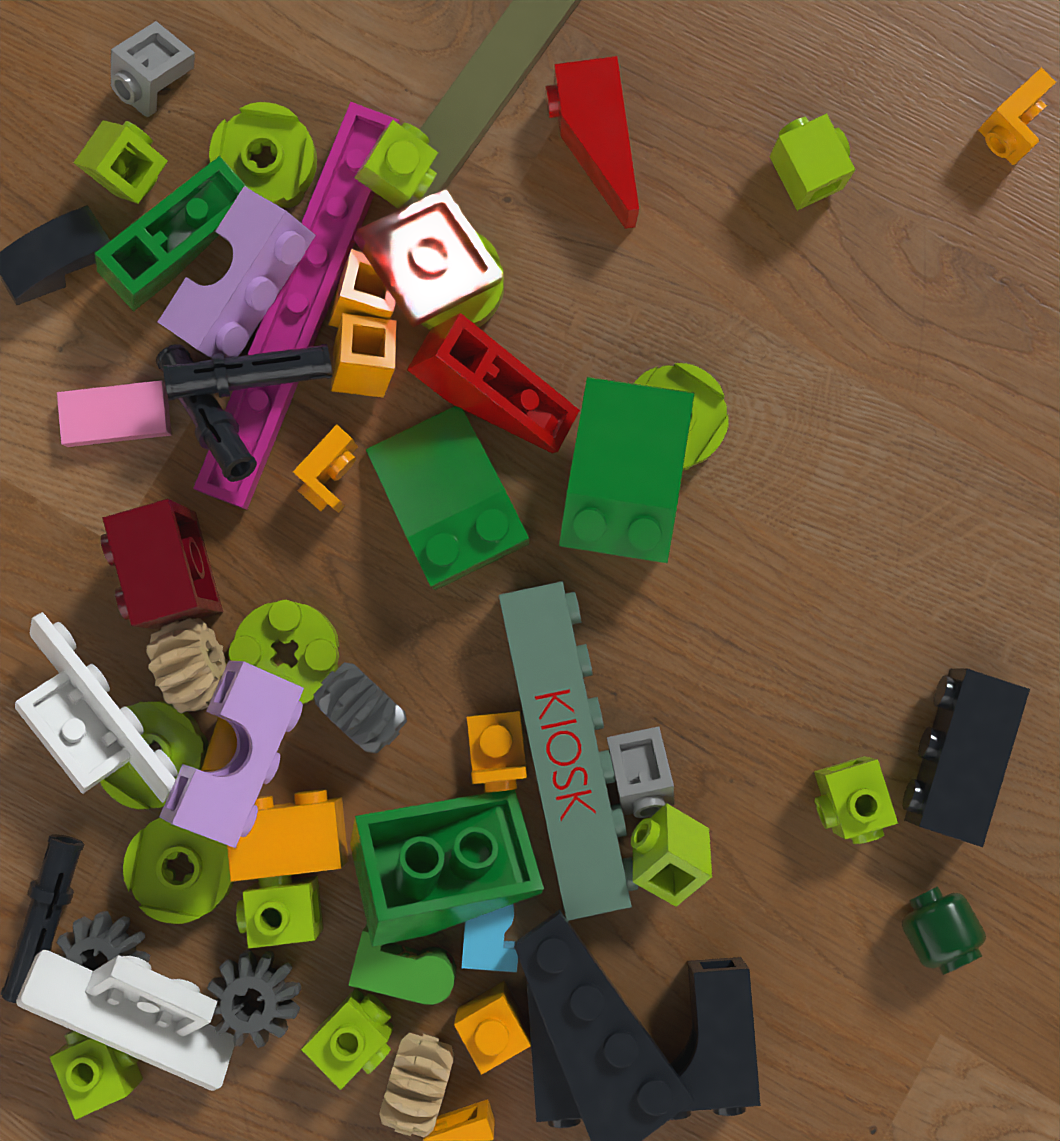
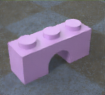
M245 186L215 231L232 245L233 260L228 272L221 280L208 286L198 285L186 277L158 320L159 324L211 358L213 354L223 353L224 358L239 356L316 236L286 210Z
M229 660L206 712L226 720L233 727L237 737L236 752L232 760L225 767L217 771L204 772L182 764L159 817L173 825L236 848L240 836L246 837L255 823L258 807L254 804L262 785L268 784L278 769L280 753L277 750L285 732H290L295 727L300 718L303 704L299 699L304 688L244 661Z

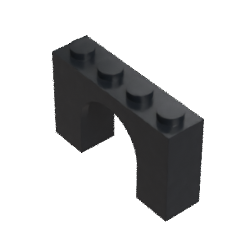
M741 957L687 961L692 1013L691 1032L683 1051L670 1064L692 1093L694 1102L670 1120L687 1118L691 1115V1111L713 1109L715 1114L722 1116L743 1114L746 1112V1107L761 1106L750 969ZM527 981L536 1122L548 1121V1125L555 1128L573 1127L581 1123L582 1117Z

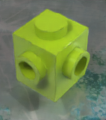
M827 113L812 121H809L807 117H801L787 124L779 131V137L769 157L797 211L844 189L856 169L849 158L850 147L845 134L840 128H834Z
M103 120L73 163L114 196L139 204L142 198L154 187L158 175L168 160L150 146L153 140L136 125L129 121H125L121 125Z
M392 120L381 133L354 178L395 207L400 208L412 195L418 200L424 196L436 177L437 172L432 170L430 166L439 152L428 145L430 140L420 129L409 123L404 122L400 125Z
M863 756L814 771L821 796L815 797V805L825 829L832 828L833 833L843 839L851 838L853 844H862L883 837V828L898 824L878 759Z
M668 803L652 817L643 819L636 826L631 837V846L633 847V883L677 907L712 878L708 827Z
M291 875L258 878L259 883H255L243 892V900H238L236 909L237 925L240 933H247L248 948L315 941L323 931L318 876L292 879Z
M355 988L310 1034L301 1050L341 1090L361 1068L367 1074H370L391 1051V1048L386 1044L394 1027L388 1021L391 1018V1014L377 997L370 993L364 996Z
M73 1030L64 1035L67 1043L49 1057L75 1120L127 1097L143 1080L137 1066V1058Z

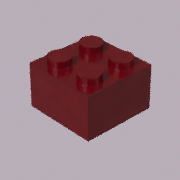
M164 499L102 517L106 534L101 535L102 550L108 564L116 567L121 586L115 589L117 606L122 617L125 620L130 619L131 626L161 630L162 626L177 620L181 622L189 618L192 620L197 618L203 619L223 613L195 511L170 499Z

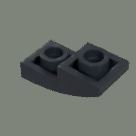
M83 206L33 229L0 252V279L15 304L20 305L65 288V275L95 264V253L111 240L89 206Z

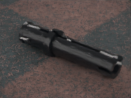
M174 344L164 348L156 358V364L162 372L163 365L194 363L187 348L185 349L181 344ZM214 394L178 398L196 426V439L202 448L211 451L225 479L227 478L230 482L240 481L254 472L257 461L252 457L239 437L238 423L231 413L223 411Z
M327 344L224 358L223 353L213 354V360L163 365L169 401L177 398L219 393V398L230 397V391L332 378L331 360Z
M52 834L48 838L49 843L38 878L31 881L27 895L31 898L17 941L5 985L0 993L2 998L9 1002L16 1003L35 956L42 950L51 951L64 905H68L72 901L74 890L70 885L81 850H83L85 845L83 841L77 838L59 834Z

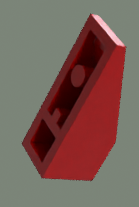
M618 56L554 64V85L545 86L548 117H558L560 136L624 228L636 227L639 214V203Z
M461 313L433 327L429 331L407 368V371L447 402L552 454L559 451L580 411Z

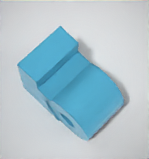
M514 904L465 921L461 968L517 972L518 955L514 948V942L516 941H504V934L512 925L514 918Z

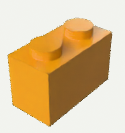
M326 789L294 793L295 803L274 805L273 796L257 797L254 805H257L258 813L251 831L246 837L240 836L236 848L227 845L231 882L342 869L349 861L342 797L327 799Z

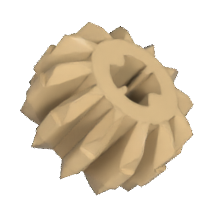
M189 618L181 622L177 620L162 626L161 630L151 634L150 644L147 645L146 653L151 660L148 669L154 674L156 679L155 686L160 687L163 692L164 701L172 704L180 713L207 708L228 663L223 654V645H219L215 632L207 628L206 624L199 618L193 620Z
M408 1033L401 1040L379 1113L382 1125L394 1128L395 1132L408 1136L414 1134L426 1137L433 1131L453 1064L454 1052L452 1045L439 1042V1038L423 1034L422 1037Z

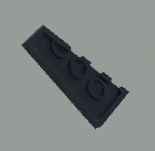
M560 909L514 942V948L591 1141H642L694 1102L690 1090Z

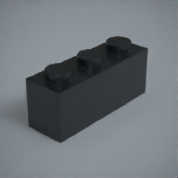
M968 668L950 669L948 676L944 675L940 679L934 694V706L938 707L932 727L926 728L919 743L918 756L922 758V763L917 779L910 780L904 792L902 806L904 810H907L904 821L976 846H984L1030 692L1029 688Z

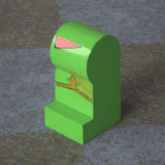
M366 925L362 931L348 986L421 1004L434 1005L442 1002L450 995L455 983L457 967L450 953L440 947H428L421 951L394 943L372 947L368 926Z

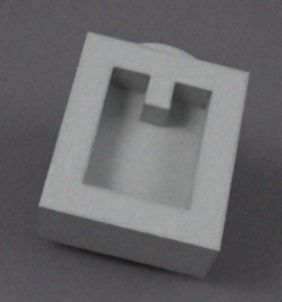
M155 21L111 49V87L124 103L132 105L144 116L149 117L157 111V92L194 68L195 52Z
M660 727L607 737L623 815L634 814L638 818L652 817L666 803L671 806L674 805V784Z

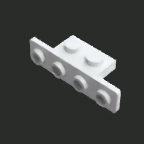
M43 612L34 616L31 620L30 636L59 674L15 702V709L82 794L127 762H130L158 799L164 803L174 785L175 777L178 776L173 762L162 750L157 749L153 752L141 736L144 730L135 714L125 706L119 709L107 694L110 691V687L101 671L93 664L86 667L73 651L76 649V643L66 627L60 622L52 624Z
M42 950L35 956L16 1000L17 1005L25 1010L211 1091L222 1086L234 1048L233 1035L227 1032L216 1034L215 1027L209 1024L216 1008V1000L201 994L199 987L192 982L182 979H169L152 971L151 965L145 960L133 956L118 955L92 971L51 951Z

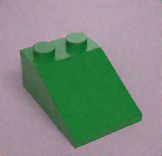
M587 376L559 546L668 563L694 392Z
M454 406L366 449L406 538L430 587L435 591L529 545V537L463 409Z
M515 789L355 816L350 847L372 947L427 936L539 895L544 890Z

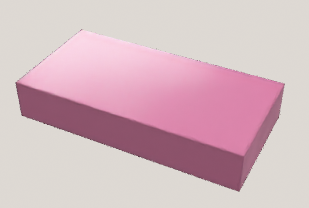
M162 380L57 392L61 444L66 447L171 436L166 385Z

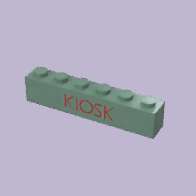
M562 581L500 594L502 614L566 919L569 921L630 908L632 905L629 891L638 890V885L633 883L632 857L622 859L617 837L627 836L620 803L610 805L606 788L607 783L615 782V775L609 750L600 752L598 750L594 730L604 729L598 697L587 698L583 677L593 676L587 645L576 646L572 625L582 623L575 591L565 593Z

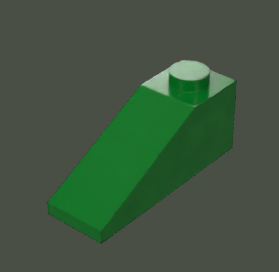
M218 156L95 253L97 272L134 312L174 280L219 236L215 232L243 187L247 186L227 163Z

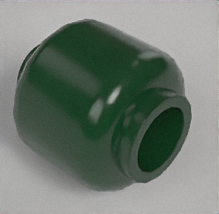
M936 887L909 900L914 911L904 917L902 928L923 966L932 969L939 967L944 975L982 957L979 947L984 944L986 934L964 895L951 893L943 896L939 887Z

